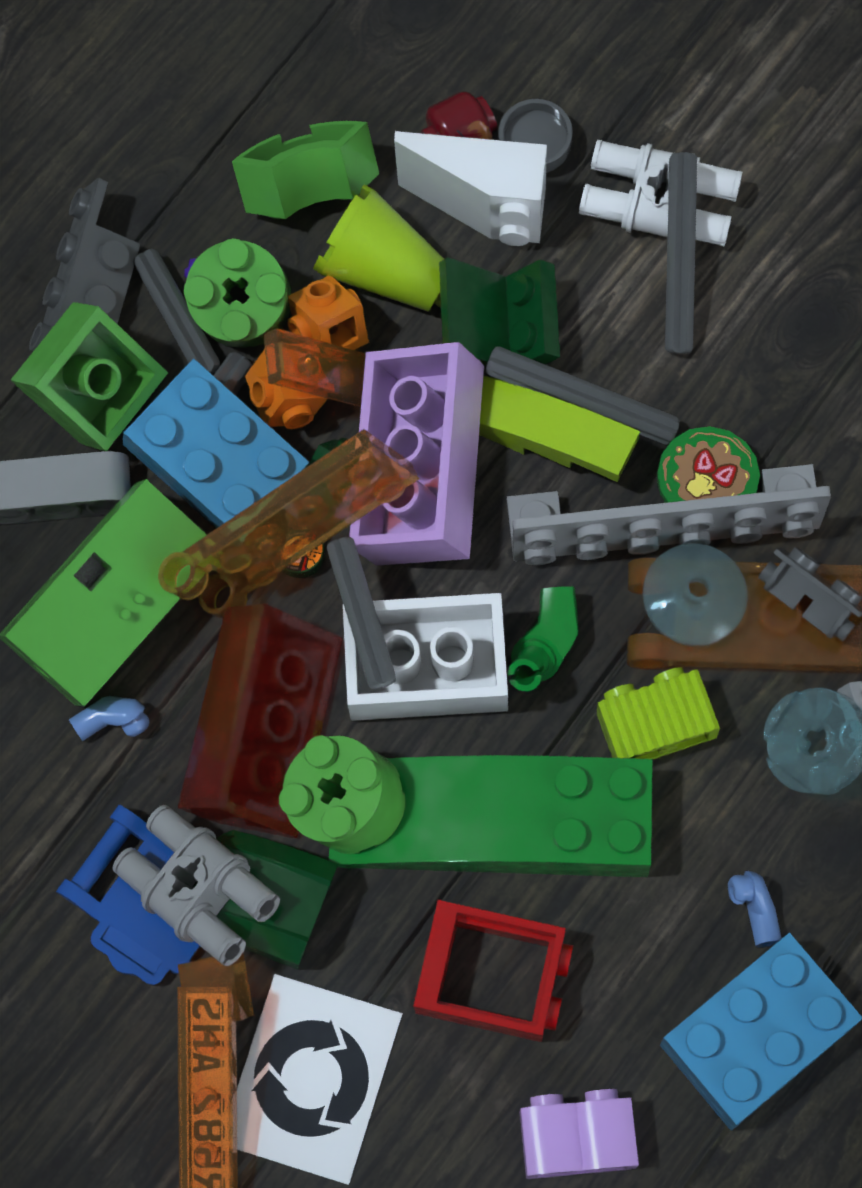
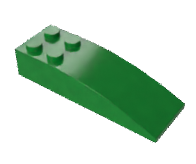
M511 755L387 758L396 767L400 775L402 792L405 793V810L397 829L385 842L377 847L372 846L359 851L360 853L343 854L329 848V861L338 864L337 868L648 878L651 868L653 759Z

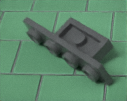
M97 178L86 188H79L72 199L69 215L74 217L70 233L66 232L57 248L56 260L61 261L57 277H53L44 292L43 305L48 307L43 323H38L31 336L29 344L31 351L37 348L73 302L99 306L118 324L135 265L134 258L138 254L140 243L96 225L108 181Z

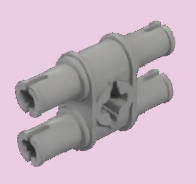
M161 805L150 815L146 827L170 848L174 854L164 867L160 869L138 850L130 847L118 855L112 867L113 871L141 895L142 906L148 913L157 914L174 929V934L179 940L185 942L195 941L224 966H230L242 955L246 942L216 915L227 901L231 899L255 920L265 922L277 910L280 898L250 873L247 859L242 855L233 854L216 840V835L211 829L205 827L195 828L167 805Z

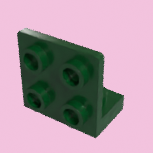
M449 257L439 262L443 344L461 343L485 367L491 352L495 347L499 346L543 364L560 358L555 264L539 259L508 276H503Z

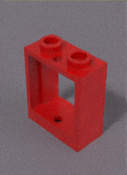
M438 900L413 1005L415 1014L542 1042L545 1029L555 1031L562 998L552 996L556 975L567 977L574 945L563 943L566 928ZM457 927L548 947L532 1022L440 1001Z

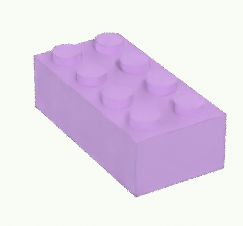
M459 342L366 352L349 537L354 539L358 553L376 566L470 559L484 365Z

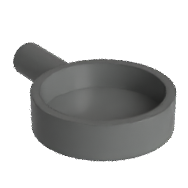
M543 99L524 100L513 105L501 119L499 125L500 141L547 145L546 173L555 170L563 164L571 151L573 134L571 121L565 111L553 102Z

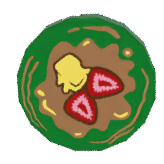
M708 426L689 429L670 442L661 455L656 479L658 490L664 499L663 503L754 494L757 493L760 473L757 457L746 441L729 430Z

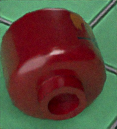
M462 91L428 108L426 113L427 128L422 129L421 134L493 140V133L497 132L498 127L493 112L482 96L475 98L471 93Z

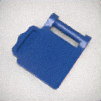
M118 805L109 817L113 821L109 829L72 880L64 879L56 893L99 922L92 932L91 943L98 951L108 956L112 966L119 973L137 976L146 984L155 986L165 978L169 971L177 975L181 974L200 946L195 941L185 942L179 940L170 925L157 914H150L143 908L141 895L120 877L116 879L101 902L88 894L130 834L143 842L138 851L160 869L164 867L174 854L170 848L147 829L145 821L127 808Z

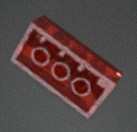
M265 603L227 607L225 609L178 809L219 824L288 838L298 837L299 831L291 824L286 813L282 811L279 805V795L283 789L286 772L294 758L305 748L310 739L315 736H321L343 638Z

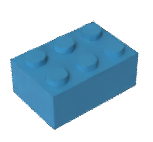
M194 358L123 433V446L236 547L303 476L309 464L308 460Z
M789 932L663 1037L660 1046L732 1131L862 1020V1016Z

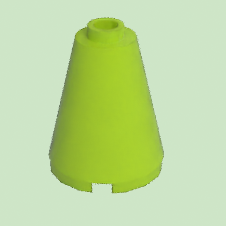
M364 184L360 195H356L327 240L326 243L330 245L324 257L319 255L313 269L322 276H332L337 281L427 312L430 311L433 304L441 308L439 262L444 260V258L374 189Z

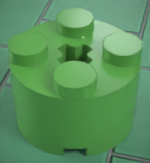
M228 239L205 250L190 268L184 286L188 310L198 326L218 343L240 348L262 345L273 339L285 326L290 315L288 296L291 295V288L285 272L266 249L248 241ZM248 285L245 289L246 294L249 296L248 300L244 304L237 300L230 304L233 299L229 293L231 289L235 286L242 289Z
M321 735L310 739L305 748L297 754L290 764L284 778L283 789L279 795V805L282 811L286 813L291 824L304 836L336 852L356 854L372 846L377 847L395 832L404 814L405 793L402 792L400 775L396 767L387 758L355 739L345 736L327 737Z

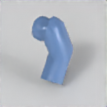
M746 871L744 875L732 876L728 882L729 897L735 904L746 902L755 947L761 948L775 945L782 937L776 909L763 877L753 871Z

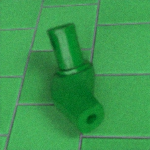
M549 587L541 589L538 623L514 645L511 653L512 664L509 666L508 676L514 675L509 680L514 688L520 691H531L541 681L551 678L558 671L579 633L575 587Z

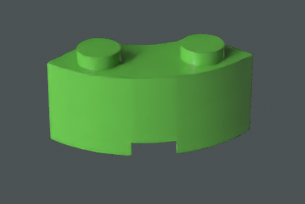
M333 121L309 125L312 134L296 137L282 142L281 136L278 134L240 154L232 161L246 213L264 215L271 219H287L299 209L314 203L333 199H353L356 195H359L364 184L368 185L379 175L368 123L361 121Z

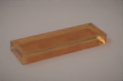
M277 328L264 334L268 383L361 407L365 353Z

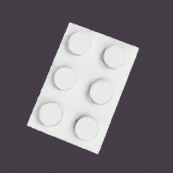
M501 593L373 601L396 676V681L393 684L379 689H371L368 686L343 605L347 705L351 721L508 711Z

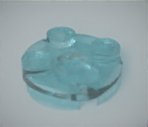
M809 688L802 692L795 691L786 695L771 710L764 726L763 740L767 741V751L770 758L766 757L769 769L782 784L802 793L833 795L850 785L862 772V710L851 698L827 688ZM824 729L827 745L823 751L817 750L811 755L808 752L811 742L806 736L810 730L820 732Z

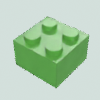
M73 302L12 377L11 381L81 445L107 451L168 372L99 306Z

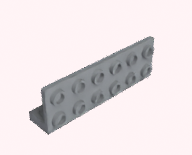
M813 464L762 469L760 474L762 493L565 514L560 513L558 491L507 496L513 560H525V563L528 565H544L555 561L556 556L576 554L578 559L592 560L606 556L607 551L628 549V552L631 554H647L658 550L660 545L679 544L683 549H696L709 545L711 543L710 540L731 538V542L743 544L757 541L764 534L782 533L785 538L804 537L814 532L813 529L820 528L831 499L830 487H816Z

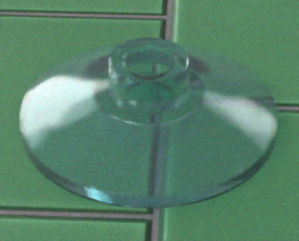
M684 544L671 548L661 554L649 568L642 591L645 611L655 628L667 638L689 646L713 644L731 634L743 618L748 599L745 579L735 562L720 550L702 544ZM701 582L705 585L707 594L702 597L694 596L689 590V584Z

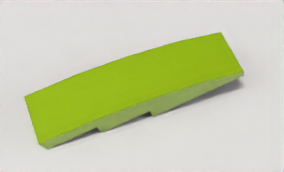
M483 375L480 436L523 455L526 449L568 468H571L572 464L575 463L618 482L639 440L640 431L544 393Z

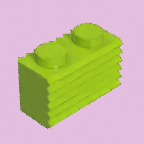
M682 667L672 668L656 675L653 678L655 683L649 686H643L635 690L633 684H625L604 693L605 700L598 702L597 717L612 758L656 759L717 738L720 727L698 670L685 673Z

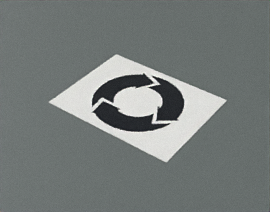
M274 974L232 1102V1148L349 1185L403 1013Z

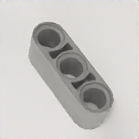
M102 451L0 461V524H18L107 515L131 489L129 457L121 452Z

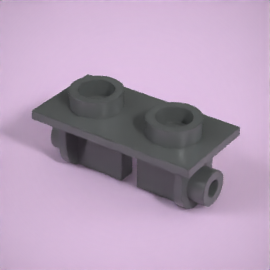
M794 547L790 553L784 548L776 549L774 554L783 561L779 566L770 561L760 573L758 578L765 583L763 589L767 592L769 591L792 610L807 595L813 602L802 617L826 634L828 638L832 639L836 636L843 642L855 627V624L848 620L850 615L854 613L856 616L862 617V607L858 604L862 599V595L838 578L832 585L817 574L816 571L820 564L801 549Z

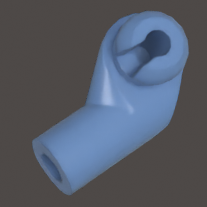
M114 696L103 697L68 719L82 741L107 725L121 726L129 737L141 734L149 726V718L143 712L145 707L138 700Z

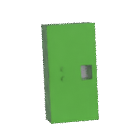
M147 479L139 481L131 487L0 633V639L75 706L85 707L223 549Z

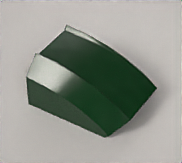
M231 830L217 837L216 840L233 854L242 855L247 859L250 873L280 898V903L275 913L265 922L255 920L231 899L227 901L216 916L246 942L245 950L298 970L338 864L237 830Z

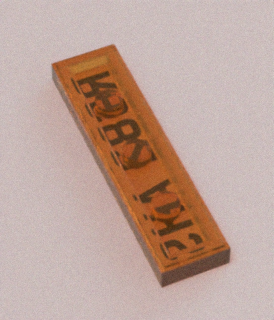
M182 985L177 987L179 1188H238L236 985Z

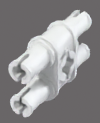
M597 139L591 162V170L632 178L633 184H636L635 190L630 189L628 194L585 184L579 214L622 223L621 228L626 229V232L629 233L633 229L667 237L669 158L673 153L654 149L652 144L649 143L637 149ZM697 157V193L736 202L743 172L700 163V157ZM666 182L667 191L664 197L660 199V203L656 204L655 194L658 188H661L662 183ZM696 209L695 240L725 247L732 216Z

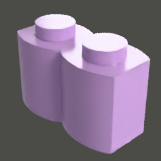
M617 1089L585 1092L586 1102L564 1103L562 1094L530 1097L531 1107L521 1108L519 1112L526 1179L636 1169L639 1163L631 1098H618Z

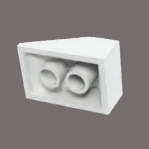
M395 131L394 144L399 186L490 239H499L504 244L511 246H523L528 242L540 243L546 190L547 145Z

